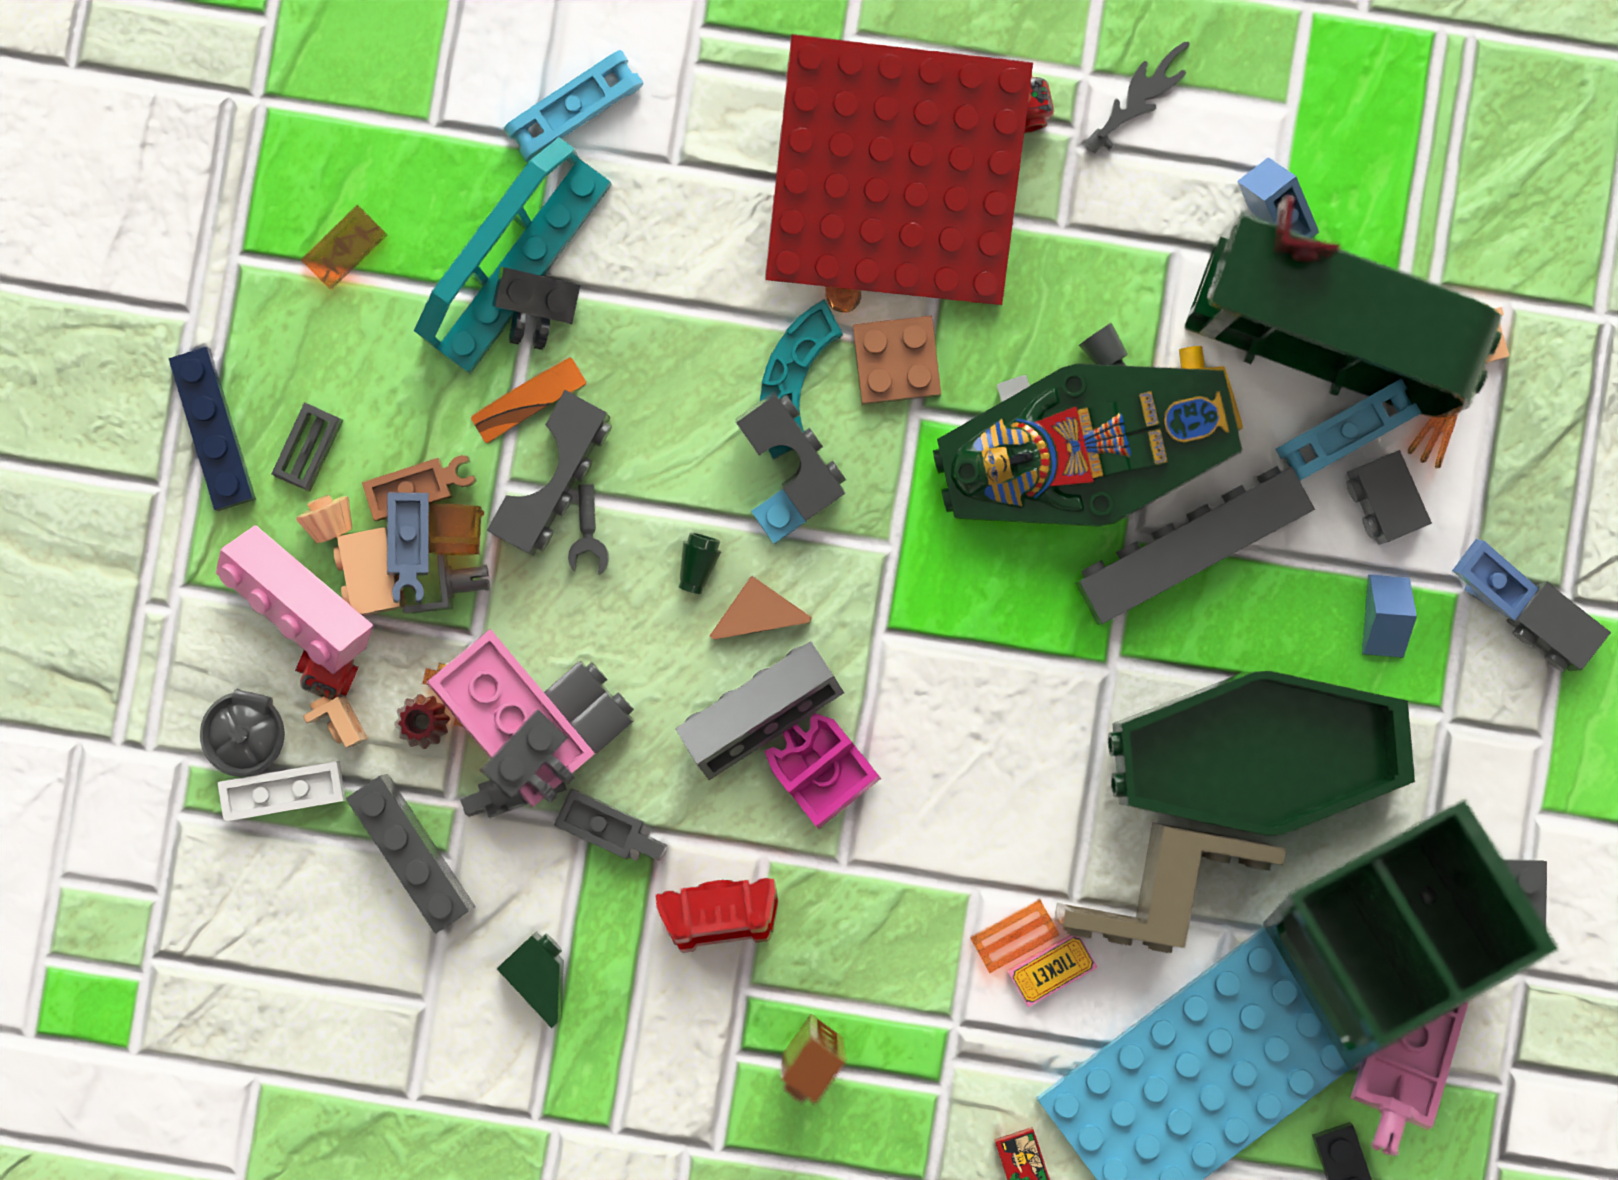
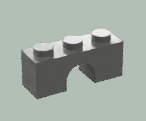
M774 391L737 417L736 424L759 456L777 445L791 447L797 452L800 458L799 467L792 477L782 483V488L805 521H807L845 494L840 484L846 481V478L833 460L826 465L818 451L823 448L822 444L810 428L804 432L795 421V418L800 413L789 397L785 395L780 399Z

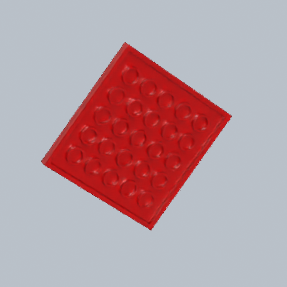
M791 34L764 279L1002 305L1033 62Z

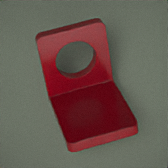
M1286 196L1279 203L1274 252L1290 253L1293 260L1302 262L1318 261V257L1331 258L1339 252L1340 244L1290 238L1294 197Z

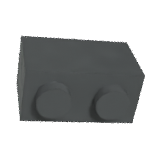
M1400 450L1347 472L1350 479L1346 481L1348 492L1355 503L1360 502L1365 517L1362 518L1365 531L1370 539H1376L1378 545L1388 543L1432 524Z
M1548 582L1535 584L1539 589L1517 619L1511 620L1508 618L1506 620L1515 628L1512 633L1526 645L1533 647L1535 644L1547 654L1544 659L1556 669L1562 672L1566 669L1568 671L1582 670L1611 632Z

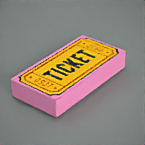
M1068 935L1007 970L1026 1005L1030 1007L1098 968L1082 938Z

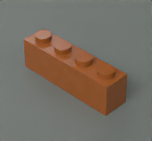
M810 1014L783 1052L781 1079L786 1083L783 1089L792 1097L802 1103L808 1098L816 1104L846 1063L843 1037L812 1014Z

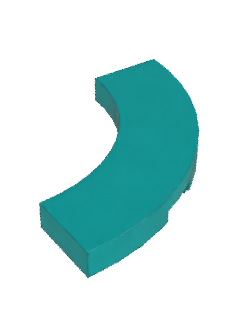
M825 299L800 315L779 340L765 368L760 401L775 391L780 399L787 395L800 413L801 389L809 368L827 346L843 336ZM799 415L795 418V421L804 432L801 416ZM777 445L768 450L774 460L794 449L785 445Z

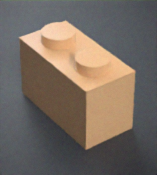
M382 527L337 536L339 546L334 547V559L337 569L344 571L346 586L341 587L342 599L362 616L402 609V606H406L403 589L400 591L399 603H394L392 599L393 586L399 580V575H387V528Z

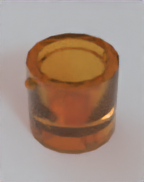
M463 504L429 505V554L480 555L481 517L484 515L482 507Z

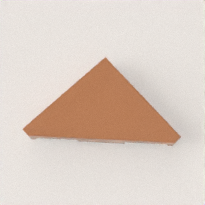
M751 576L714 628L710 637L716 640L809 623L812 617Z

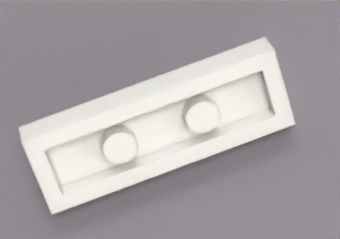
M340 761L217 782L224 822L346 801Z

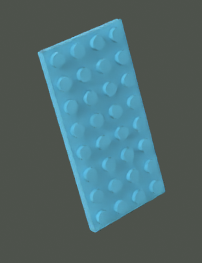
M1263 927L1036 1098L1097 1180H1203L1353 1066L1349 1068L1346 1066L1278 949Z

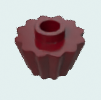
M418 694L414 699H405L404 707L397 709L399 718L394 724L400 730L399 738L407 740L410 747L419 745L423 749L428 748L430 744H439L441 736L448 733L446 724L450 721V717L445 714V705L437 703L435 696L426 698L422 694ZM420 714H425L429 718V725L425 729H420L416 724V718Z

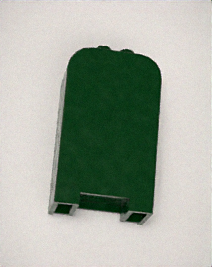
M1241 213L1235 220L1229 239L1220 237L1214 243L1184 328L1245 351L1243 362L1252 364L1256 355L1332 383L1329 394L1338 396L1341 387L1369 397L1402 378L1408 388L1405 390V393L1411 404H1417L1421 411L1420 415L1436 418L1448 417L1469 408L1474 393L1478 394L1482 390L1488 371L1483 368L1488 355H1493L1496 351L1502 335L1500 331H1497L1502 316L1487 303L1342 249L1331 258L1318 257V261L1315 262L1293 260L1290 253L1274 252L1277 225ZM1290 231V238L1317 241ZM1391 399L1384 402L1394 406Z

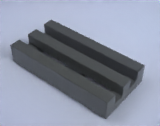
M304 402L271 475L310 492L343 420ZM311 414L317 416L291 473H286L285 470ZM325 421H328V427L304 479H299Z

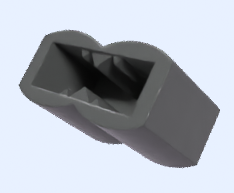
M579 661L544 693L588 746L597 754L634 721L629 715L634 711V708L619 692L614 696L611 695L603 685L608 679L593 662L586 666L582 661Z

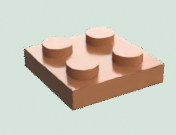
M932 315L853 324L862 405L941 396Z

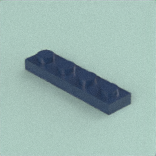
M203 347L168 358L214 510L221 511L256 500L211 349Z

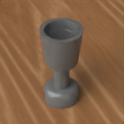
M1112 323L1078 345L1094 364L1126 366L1122 359L1128 353Z

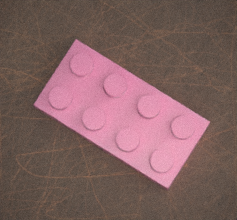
M491 629L426 682L489 758L501 748L535 710H539L568 737L552 755L564 764L571 773L595 754ZM545 764L534 773L553 789L563 782ZM527 782L518 791L531 807H534L543 799Z

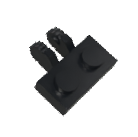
M501 266L492 306L514 311L509 334L510 343L519 345L525 332L526 314L538 316L533 334V346L535 349L543 350L549 335L550 319L572 324L581 285Z

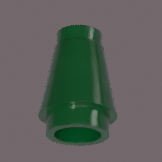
M689 533L688 540L683 541L680 584L678 588L687 592L702 594L703 587H705L721 554V551L718 550L720 544L718 539L698 533Z

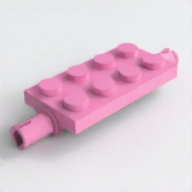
M1469 1001L1361 1061L1351 1099L1378 1109L1382 1113L1374 1141L1371 1144L1373 1149L1380 1151V1148H1383L1382 1153L1397 1156L1406 1122L1426 1130L1433 1128Z

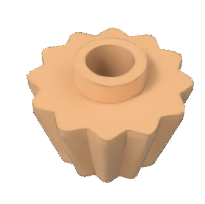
M330 495L318 498L307 504L310 510L298 515L296 518L297 522L316 543L334 539L352 529L348 496L332 500Z

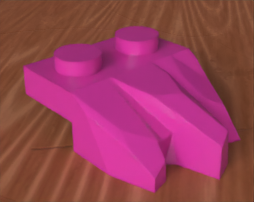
M813 713L810 718L811 729L807 732H804L796 724L783 733L787 743L786 749L781 751L772 747L764 752L774 775L788 793L792 795L814 825L820 829L881 780V777L834 719Z

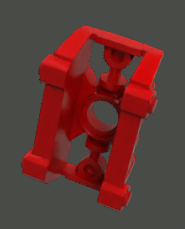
M774 878L758 879V881L749 884V880L735 882L732 880H714L701 883L698 887L680 889L681 893L665 891L663 894H655L656 907L667 932L671 936L674 945H677L682 953L693 952L697 946L752 939L755 943L767 942L770 939L771 932L774 930L778 909V895Z

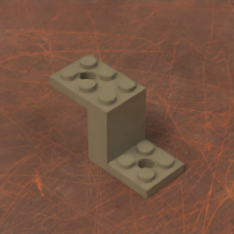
M1152 822L1136 917L1057 903L1054 919L1063 926V930L1067 931L1069 935L1092 938V932L1103 933L1102 937L1107 938L1108 942L1132 946L1133 939L1141 940L1142 944L1148 946L1150 950L1172 953L1173 946L1185 948L1201 857H1205L1208 860L1230 863L1231 856L1239 857V864L1270 871L1271 863L1284 865L1286 849L1269 843Z

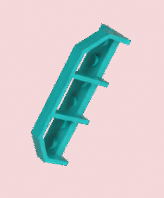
M558 137L528 162L431 291L414 331L423 340L471 374L513 318L514 311L492 306L500 267L544 276L612 186L611 181L578 157L576 150ZM564 161L573 165L531 221L523 208L525 203L543 179ZM515 220L525 228V231L488 278L479 265L510 223ZM470 277L474 278L483 287L440 342L435 336L451 302Z

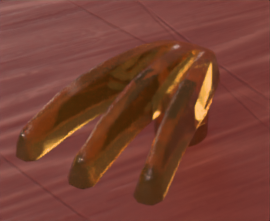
M1458 413L1444 418L1431 417L1409 446L1407 453L1413 454L1430 429L1434 427L1420 462H1427L1441 432H1443L1435 461V468H1440L1455 427Z

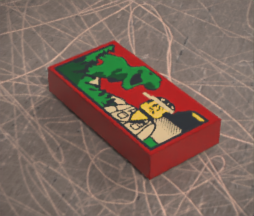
M1033 1127L994 1139L1007 1180H1050Z

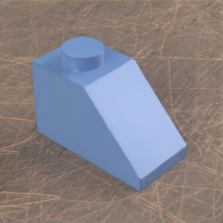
M1269 157L1237 181L1248 208L1256 218L1277 225L1279 203L1286 196H1293L1290 231L1309 238H1313L1319 233L1297 177Z

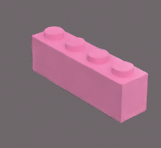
M253 526L220 550L216 574L223 584L233 588L249 602L250 606L257 613L263 614L273 622L286 638L292 639L302 647L315 663L323 665L334 674L367 648L374 625L258 526Z

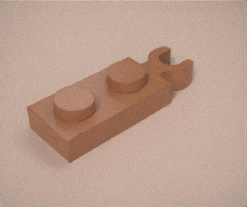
M464 455L457 456L445 468H443L441 460L435 458L362 482L373 520L377 522L387 518L388 492L429 493V504L452 497L450 485L456 484L460 487L472 486L477 482L475 476L460 478L457 473L461 465L470 462L469 457Z

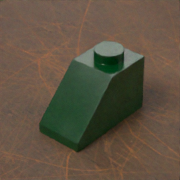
M536 931L496 969L541 1018L553 1028L562 1018L564 960L559 956L562 949L557 942L547 933L541 936Z

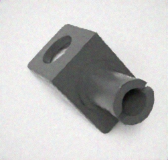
M444 553L437 554L442 602L402 606L403 613L413 614L453 609L452 598H454L455 593L480 590L489 591L490 580L472 581L473 578L489 576L487 565L452 570L451 566H448L447 555Z

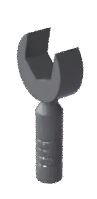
M594 484L578 485L580 531L583 534V538L577 540L571 546L568 561L572 570L575 571L578 555L592 551L600 558L598 575H601L609 564V553L602 542L593 538L596 530Z

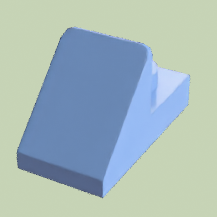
M1479 539L1474 540L1452 570L1467 584L1464 590L1468 594L1511 620L1517 619L1539 589L1489 544Z

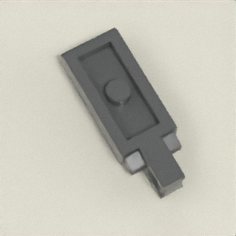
M573 788L570 789L554 823V826L625 859L629 857L638 861L640 854L643 853L660 861L667 848V844L649 836L652 827L644 824V821Z

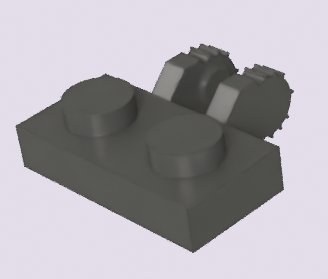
M535 710L480 769L509 798H512L527 782L550 803L557 797L554 789L534 773L545 764L561 781L569 784L575 778L571 771L552 755L568 737L539 710Z

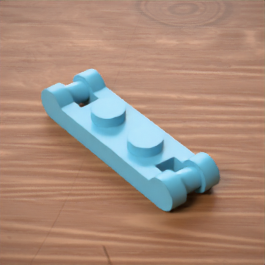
M622 50L610 54L504 126V130L509 138L515 139L521 147L519 153L525 162H529L558 137L564 138L624 97L634 94L644 85L638 73H632L627 63L629 60ZM614 73L619 82L610 88L604 78ZM535 123H538L543 133L533 138L528 129Z
M1401 378L1277 447L1275 450L1280 459H1286L1290 468L1294 469L1298 479L1301 481L1421 414V411L1416 403L1411 404L1405 393V390L1408 388ZM1391 399L1398 412L1391 417L1388 416L1382 405L1383 402ZM1309 444L1316 458L1306 463L1299 449Z

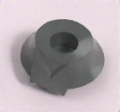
M238 688L233 693L221 697L210 706L203 717L200 727V743L208 761L221 772L236 777L252 776L267 769L279 756L284 743V725L279 712L273 705V698L242 691Z

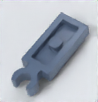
M388 492L387 575H399V580L393 586L392 599L394 603H399L400 591L405 587H410L415 591V602L421 603L424 590L422 584L417 580V575H428L429 493Z

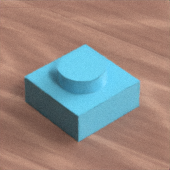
M783 489L751 511L773 544H776L807 522Z

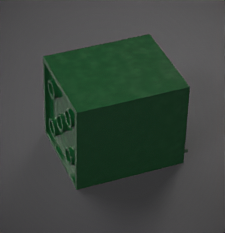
M1466 799L1457 802L1288 894L1262 923L1348 1068L1508 980L1560 949ZM1431 887L1437 892L1436 902L1426 904L1421 900L1420 891L1423 888Z

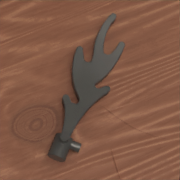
M1186 41L1174 48L1161 61L1151 78L1145 76L1148 66L1147 61H1144L1138 67L1129 83L1126 109H1121L1119 99L1116 98L1113 101L1111 114L1102 129L1097 128L1084 142L1085 147L1090 152L1095 154L1103 145L1110 150L1115 144L1109 140L1107 135L1126 121L1144 113L1155 111L1157 105L1147 104L1145 100L1161 95L1186 74L1185 70H1181L1169 78L1165 76V71L1170 62L1180 52L1189 47V42Z

